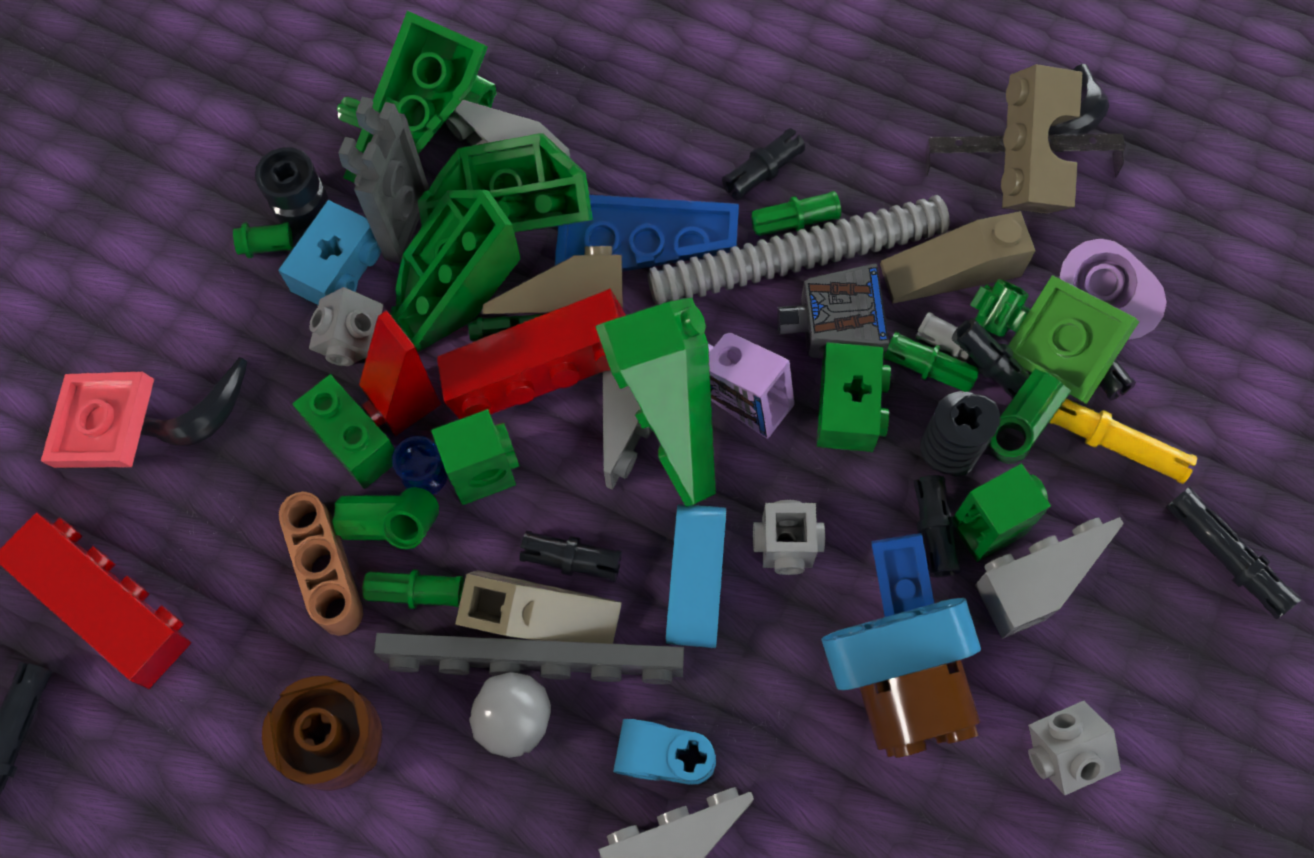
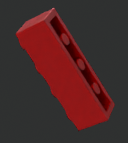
M611 288L437 356L444 402L459 419L487 409L491 415L515 405L528 403L538 396L559 388L573 386L578 381L598 373L611 371L595 327L601 323L626 316Z
M36 512L0 548V565L129 681L150 689L192 643L179 632L185 623L163 605L156 611L144 600L150 593L128 575L120 580L110 571L116 564L95 546H92L88 551L81 547L77 542L83 535L64 519L59 517L52 523Z

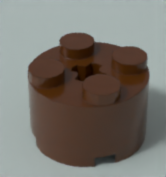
M961 660L876 683L878 694L874 684L860 687L877 749H885L887 757L895 756V758H900L926 751L927 748L924 740L935 737L937 744L944 742L950 744L979 736L975 725L981 722Z
M311 676L300 679L287 686L279 694L281 697L275 703L271 712H267L262 726V745L269 763L277 771L293 782L315 790H338L355 783L376 766L382 743L380 717L373 704L365 696L343 681L329 676ZM327 724L331 727V732L325 736L323 743H319L316 741V737L324 734V725Z

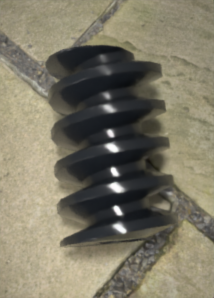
M963 391L950 393L940 400L920 440V452L924 461L933 470L953 476H965L968 474L986 450L1000 425V412L995 401L984 395Z

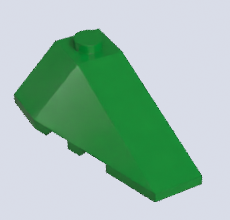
M407 11L375 93L373 109L381 113L385 102L395 104L398 112L406 116L419 154L472 89L488 46ZM362 128L356 148L364 153L373 135ZM346 169L343 178L354 183L357 175Z
M693 298L669 301L595 326L611 373L619 388L622 389L629 386L641 409L636 412L635 416L642 429L649 427L654 431L659 440V460L684 505L688 507L715 495L709 347L704 333L706 328L705 320L701 311L695 306Z

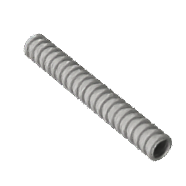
M934 195L929 198V201L924 198L917 200L915 205L912 202H907L903 204L902 208L898 205L892 206L889 212L884 208L879 209L876 215L872 212H867L862 219L858 215L852 216L850 222L840 219L835 226L833 223L828 222L824 224L823 229L818 225L811 227L810 232L801 229L797 231L796 236L791 232L784 234L783 239L774 236L770 239L769 243L762 239L757 241V246L746 243L741 250L735 246L730 248V253L719 250L717 251V256L714 257L707 253L703 255L702 260L692 257L690 258V263L687 264L680 260L676 262L675 267H671L670 264H664L663 270L657 271L656 267L649 269L647 274L652 298L655 304L660 305L666 301L679 300L681 297L685 299L693 298V294L703 297L706 296V291L709 290L713 294L720 292V287L730 290L733 289L736 283L740 287L747 285V280L757 283L760 282L763 276L767 280L774 278V273L784 276L787 275L790 269L796 273L801 271V266H804L806 269L814 268L815 263L823 266L828 263V259H831L834 263L840 261L842 256L850 259L854 257L855 252L862 256L867 254L869 249L877 252L881 250L882 246L886 249L892 248L895 242L899 245H904L908 242V239L916 242L922 236L926 239L933 237L935 232L938 235H943L947 233L950 223L948 208L940 196Z

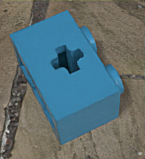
M328 200L278 271L291 292L318 305L321 298L342 287L355 292L358 280L368 266L376 263L381 250L366 217Z

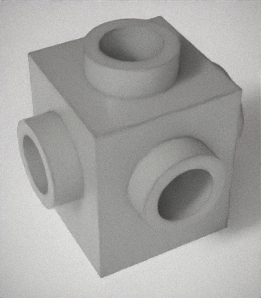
M345 287L321 298L318 308L310 320L309 328L312 332L309 349L325 355V359L328 362L340 366H350L367 358L378 316L382 314L383 304Z
M780 500L774 503H765L762 522H754L753 550L754 552H762L763 568H774L775 573L782 575L800 574L805 571V568H812L818 552H824L825 528L824 523H817L816 503H802L797 500ZM782 538H790L791 540H793V542L778 541Z
M1081 701L1028 725L1033 748L1028 750V754L1035 771L1042 779L1049 778L1064 795L1121 771L1114 729L1085 701Z

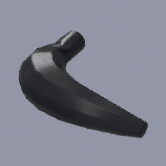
M1080 64L1073 69L1074 71L1082 72L1080 117L1050 126L1048 131L1049 143L1067 141L1085 135L1095 129L1107 114L1109 109L1108 97L1095 82L1087 64Z
M239 357L209 394L188 412L170 420L145 417L140 435L157 437L166 443L178 446H190L211 437L224 424L234 408L245 376L247 361Z

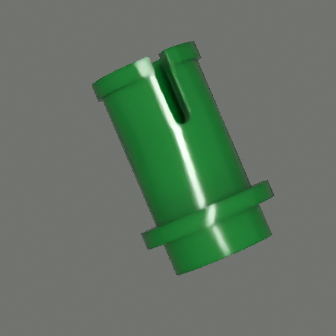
M289 222L250 227L248 223H242L241 228L233 229L237 255L245 254L248 259L253 258L254 253L293 250V236Z

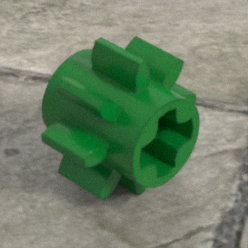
M998 279L993 287L988 284L985 287L980 286L970 306L979 310L975 318L978 323L988 332L1004 337L1009 329L1017 332L1031 310L1023 306L1029 295L1020 287L1002 279Z

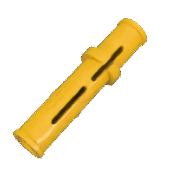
M1069 399L1064 401L1049 422L1086 438L1085 444L1094 448L1101 445L1171 477L1181 484H1184L1193 472L1192 469L1188 468L1189 465L1194 467L1197 462V456L1187 454L1113 420L1112 414L1105 410L1098 413Z

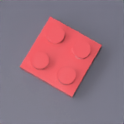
M143 371L65 374L41 462L53 468L132 467L154 378Z

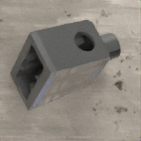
M877 264L817 276L804 281L801 305L777 308L779 334L805 333L807 354L812 358H823L826 342L883 347L884 358L889 340Z

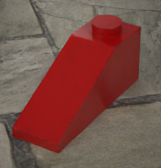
M386 310L377 318L359 386L368 399L361 405L367 415L378 427L385 423L394 436H397L439 407L441 403L415 346Z

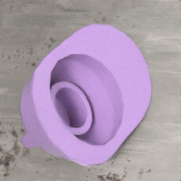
M1105 239L1085 241L1072 249L1063 261L1059 276L1061 280L1130 314L1139 321L1128 340L1143 337L1153 331L1162 320L1166 307L1163 286L1150 270L1117 242Z

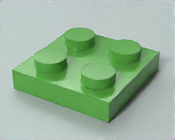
M1052 275L1008 347L1013 351L1012 357L1025 370L1032 373L1036 368L1049 373L1071 390V396L1087 404L1139 321L1130 314Z

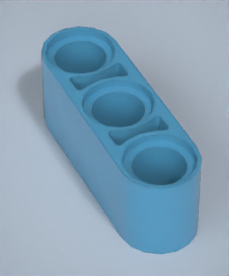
M684 504L677 505L666 644L716 648L726 523V508L699 505L686 507Z
M965 598L944 600L832 632L821 639L835 686L838 690L859 688L961 660L981 651L979 639Z

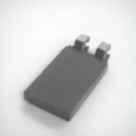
M362 96L356 110L358 125L373 135L372 140L368 142L365 152L362 153L356 148L357 143L355 139L345 137L338 154L342 167L357 175L354 180L356 185L354 191L384 259L401 264L402 255L410 244L420 218L418 200L425 191L429 190V185L405 114L399 113L395 104L385 102L381 113H378L372 107L374 104L372 99Z

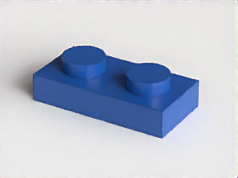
M918 533L871 541L884 616L888 617L934 604L922 534Z

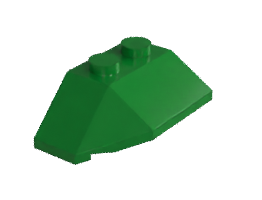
M544 133L458 148L439 172L429 190L425 191L418 200L422 226L447 190H488L513 225L514 233L593 220L586 172Z
M447 190L402 255L396 284V306H392L390 315L413 343L417 352L472 322L483 309V304L490 300L521 259L513 225L488 190Z

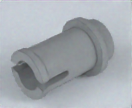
M929 312L921 323L915 338L923 340L934 347L938 345L940 350L961 361L967 362L970 357L952 341V335L958 327Z

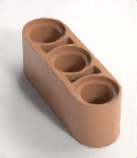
M294 493L281 504L279 521L307 612L311 619L328 633L337 636L347 635L354 631L361 623L363 607L340 535H335L332 521L333 516L320 499L312 493ZM317 512L316 518L311 525L305 528H298L299 522L304 515ZM323 555H331L330 563L326 569L321 572L312 573V566L317 558ZM337 599H345V607L341 614L335 618H326V610L329 604Z

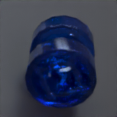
M413 436L401 441L395 448L392 456V465L406 489L413 487L423 488L433 495L444 487L448 475L436 443L427 437Z

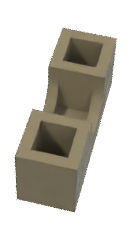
M1035 64L1010 75L1006 90V100L1008 103L1007 128L1003 138L1006 150L1004 174L1001 179V190L1003 192L1002 208L1048 214L1075 207L1077 162L1062 160L1052 152L1048 142V131L1050 126L1080 117L1081 71Z

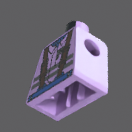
M733 333L724 334L714 347L708 344L711 401L768 439L795 405L790 362L786 358Z

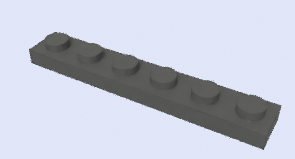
M377 633L374 654L384 663H389V670L408 673L418 672L420 665L439 666V672L452 675L469 674L470 667L490 668L489 674L494 676L508 672L520 674V670H539L540 677L555 680L570 679L571 672L591 673L592 680L601 682H619L622 679V674L642 675V682L671 684L673 677H683L684 647Z

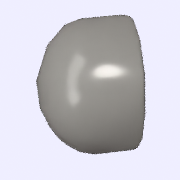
M508 672L491 677L484 682L480 693L472 705L469 721L474 740L490 753L508 758L530 753L546 733L551 713V704L545 688L531 676Z

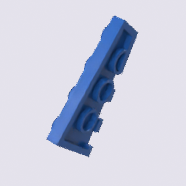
M589 195L593 220L558 226L555 266L573 256L585 255V247L612 246V255H622V272L676 263L680 260L688 261L692 257L700 259L707 253L717 256V251L719 250L730 253V248L735 247L737 244L739 204Z

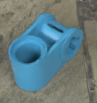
M623 719L614 773L646 780L659 781L660 779L688 785H699L713 775L716 767V755L711 742L704 735L668 728L661 724L643 720ZM691 746H697L700 756L707 758L705 764H696L694 772H686L684 762L678 760L679 755L688 754Z

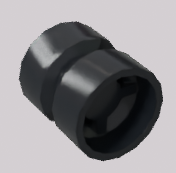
M282 147L270 151L261 158L256 166L255 179L262 195L267 199L276 219L281 224L289 222L291 229L309 228L329 200L311 159L299 149Z

